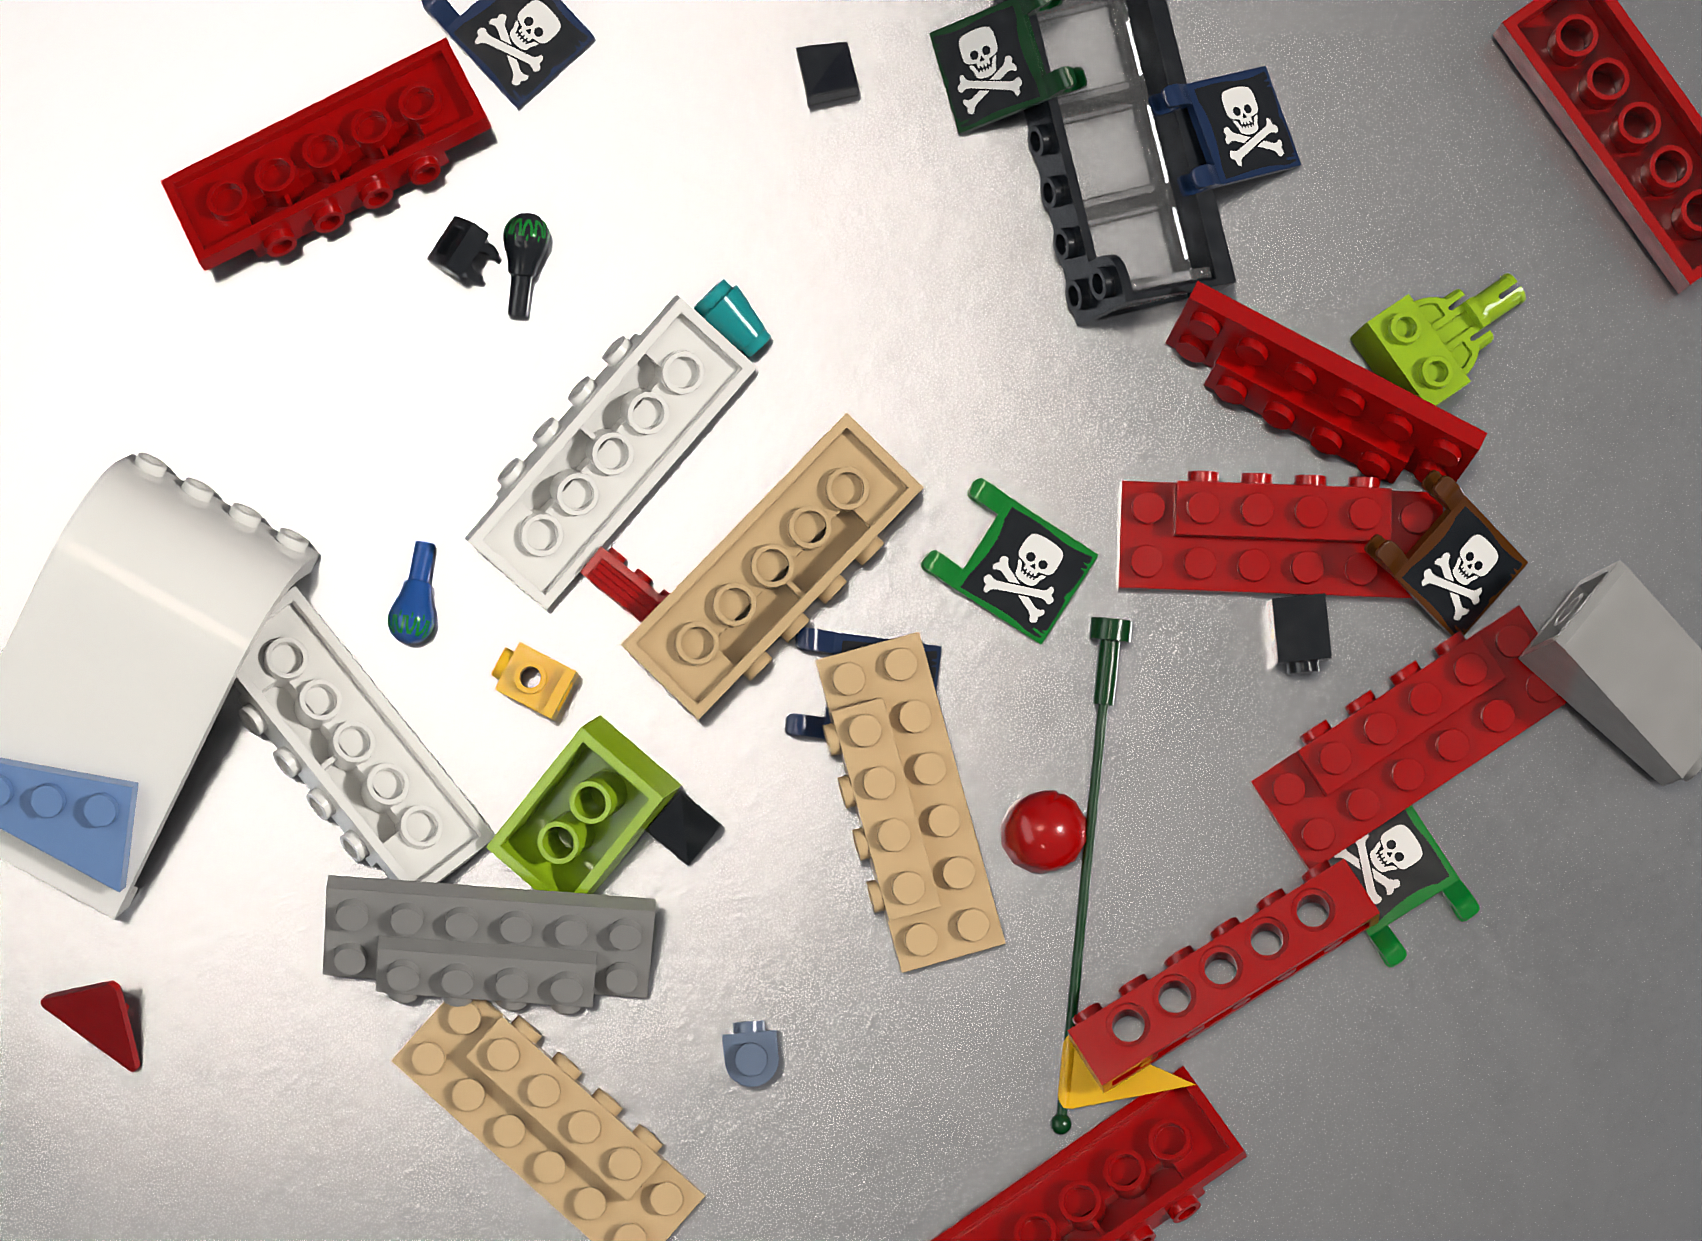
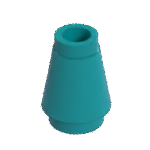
M724 278L693 307L697 313L748 358L755 354L771 338V335L765 330V326L738 285L736 284L732 287Z

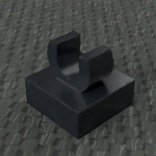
M454 215L426 260L443 272L460 279L465 277L474 282L481 283L484 277L473 269L472 261L480 252L493 259H497L499 252L493 245L485 242L490 233L476 223Z

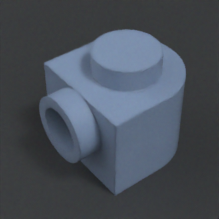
M765 1020L732 1023L733 1033L722 1034L724 1063L727 1073L735 1082L747 1087L760 1086L768 1082L775 1074L779 1064L777 1029L765 1030Z

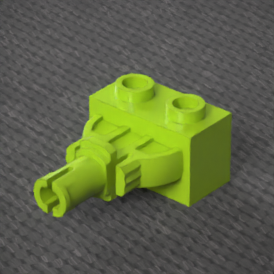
M1509 273L1500 276V279L1453 310H1449V307L1465 296L1460 289L1452 291L1443 298L1427 297L1415 301L1410 294H1407L1366 322L1350 337V340L1376 375L1438 407L1471 382L1467 375L1474 367L1479 351L1492 342L1494 335L1489 330L1475 341H1472L1470 338L1517 305L1524 303L1526 294L1520 286L1503 299L1499 298L1502 293L1518 282Z

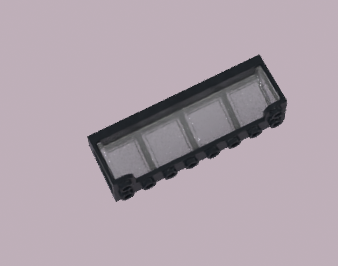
M994 0V1H995L997 4H999V3H1002V2L1007 1V0ZM1062 0V5L1055 9L1029 16L1046 75L1063 66H1071L1072 68L1082 67L1087 79V86L1083 89L1049 99L1024 110L1029 129L1027 134L1030 152L1036 158L1041 178L1040 195L1043 204L1049 210L1054 231L1053 248L1056 256L1062 263L1067 283L1065 289L1068 306L1074 312L1077 326L1186 301L1190 297L1197 281L1217 291L1236 283L1214 190L1211 189L1190 197H1183L1177 183V177L1189 174L1197 166L1207 164L1188 110L1184 108L1155 117L1148 102L1149 96L1161 93V90L1166 86L1187 84L1167 1Z

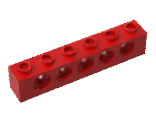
M1342 859L1333 866L1329 860L1315 865L1301 876L1304 884L1288 894L1285 893L1283 888L1270 893L1255 905L1259 912L1242 922L1237 917L1225 921L1211 931L1210 936L1213 940L1196 951H1194L1191 945L1180 949L1164 961L1167 967L1164 971L1151 979H1148L1145 974L1139 975L1118 990L1121 996L1119 999L1104 1008L1097 1002L1072 1018L1075 1026L1067 1030L1069 1040L1102 1092L1106 1093L1377 924L1380 912L1346 860ZM1307 903H1317L1326 909L1328 918L1319 926H1307L1299 920L1297 916L1298 910ZM1271 931L1280 937L1282 947L1272 955L1259 954L1251 945L1253 937L1260 932ZM1219 959L1229 961L1236 968L1237 973L1235 977L1225 984L1212 982L1205 974V970L1211 962ZM1170 988H1180L1189 995L1191 1001L1185 1010L1171 1013L1160 1005L1159 999L1161 995ZM1127 1016L1139 1019L1145 1027L1143 1034L1131 1042L1120 1040L1113 1032L1116 1022Z

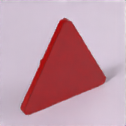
M114 980L104 981L47 994L41 999L40 1004L45 1010L128 1071L135 1072L141 1064L128 1016L129 1005L124 1001L119 983Z

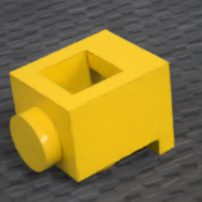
M519 642L515 651L505 647L492 670L491 676L499 679L495 687L497 692L555 721L579 673ZM527 668H536L541 674L539 684L533 688H527L521 682V675Z

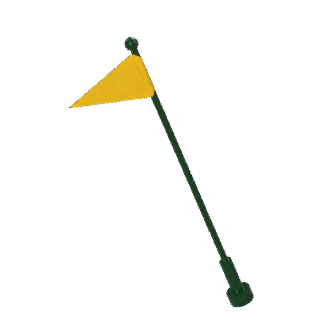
M1090 618L1088 639L1099 641L1093 704H1097L1098 709L1086 817V842L1083 846L1067 1014L1062 1047L1057 1112L1050 1120L1052 1131L1059 1135L1066 1134L1071 1129V1119L1067 1115L1068 1108L1074 1109L1196 1085L1158 1067L1149 1065L1111 1090L1103 1093L1069 1040L1067 1030L1075 1026L1072 1018L1078 1012L1108 707L1114 706L1120 643H1131L1133 621L1116 618Z

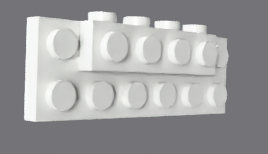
M677 295L670 300L641 335L634 333L629 340L625 336H621L608 347L602 357L607 366L594 380L586 376L574 386L567 397L572 406L559 421L554 417H550L542 423L532 437V441L537 446L524 461L516 457L502 469L496 480L501 485L500 489L495 493L498 499L464 537L469 544L546 610L757 368L687 302Z
M294 586L287 591L260 631L233 683L241 693L238 701L243 706L239 710L242 722L256 736L261 735L263 732L277 748L273 751L272 755L279 769L289 778H293L296 775L301 778L310 790L306 794L308 804L321 819L333 818L344 832L340 836V842L353 860L361 862L363 859H366L372 868L378 864L389 879L441 882L483 850L495 834L298 588Z

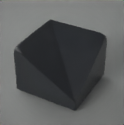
M847 41L805 45L795 48L807 105L859 94L857 77Z
M680 790L646 832L689 867L723 825Z

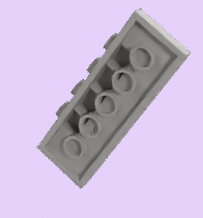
M328 875L323 975L376 979L375 992L387 993L390 999L400 1003L412 1002L419 995L441 997L446 1004L455 1007L466 1006L473 999L495 1001L499 1007L505 1010H519L524 1008L527 1003L548 1004L553 1011L560 1014H573L578 1012L581 1007L593 1008L594 994L647 998L656 899Z

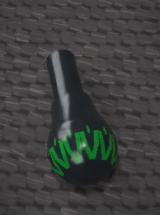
M530 212L519 213L510 218L505 224L502 233L507 257V271L511 275L507 315L528 317L532 277L537 276L539 264L550 241V232L546 222L538 215Z

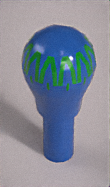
M415 541L408 579L403 581L401 590L387 615V627L390 634L404 644L423 642L431 634L435 625L432 585L429 584L436 545L428 541Z

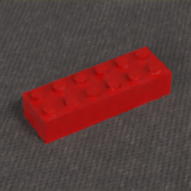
M1618 0L1531 1L1504 20L1494 32V38L1678 294L1702 278V117Z

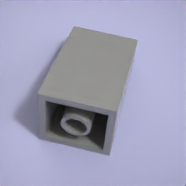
M1619 560L1582 579L1518 659L1660 785L1664 786L1681 779L1687 782L1702 768V649L1633 572Z

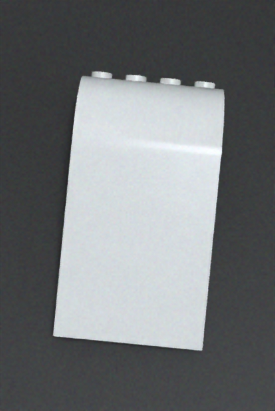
M139 452L138 455L131 453L114 462L100 475L82 498L52 547L0 655V758L138 782L126 888L120 893L0 829V859L112 919L118 917L130 906L138 890L134 885L256 638L283 596L298 580L312 571L320 555L318 551L308 547L309 540L302 534L288 528H280L279 531L261 522L262 515L255 509L234 502L232 506L213 496L215 490L208 484L191 477H186L185 480H182L166 471L168 465L164 461L144 452Z

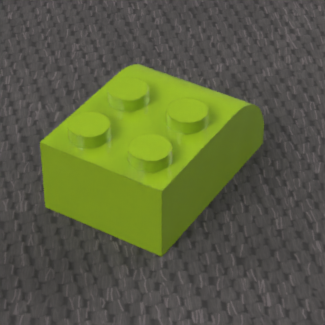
M600 715L580 727L486 848L534 890L593 894L617 867L682 784Z

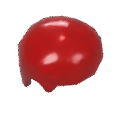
M1043 790L1028 794L1016 800L1009 807L1000 825L1001 846L1014 865L1031 873L1043 874L1057 871L1075 861L1086 842V817L1077 802L1064 793H1058L1056 790Z

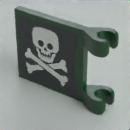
M1007 0L929 33L959 134H965L1049 99L1078 91L1087 86L1086 75L1082 67L1072 68L1071 66H1063L1046 75L1029 16L1055 9L1062 5V0Z

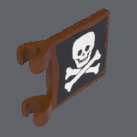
M1433 469L1423 479L1421 486L1446 510L1406 555L1394 542L1385 540L1379 534H1375L1368 541L1364 551L1385 569L1450 637L1459 631L1465 635L1524 569L1528 561L1465 496L1460 486L1451 477L1442 476L1439 471Z

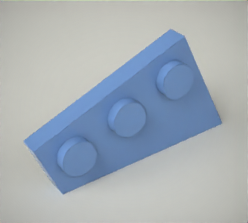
M0 758V829L120 893L126 888L138 782Z

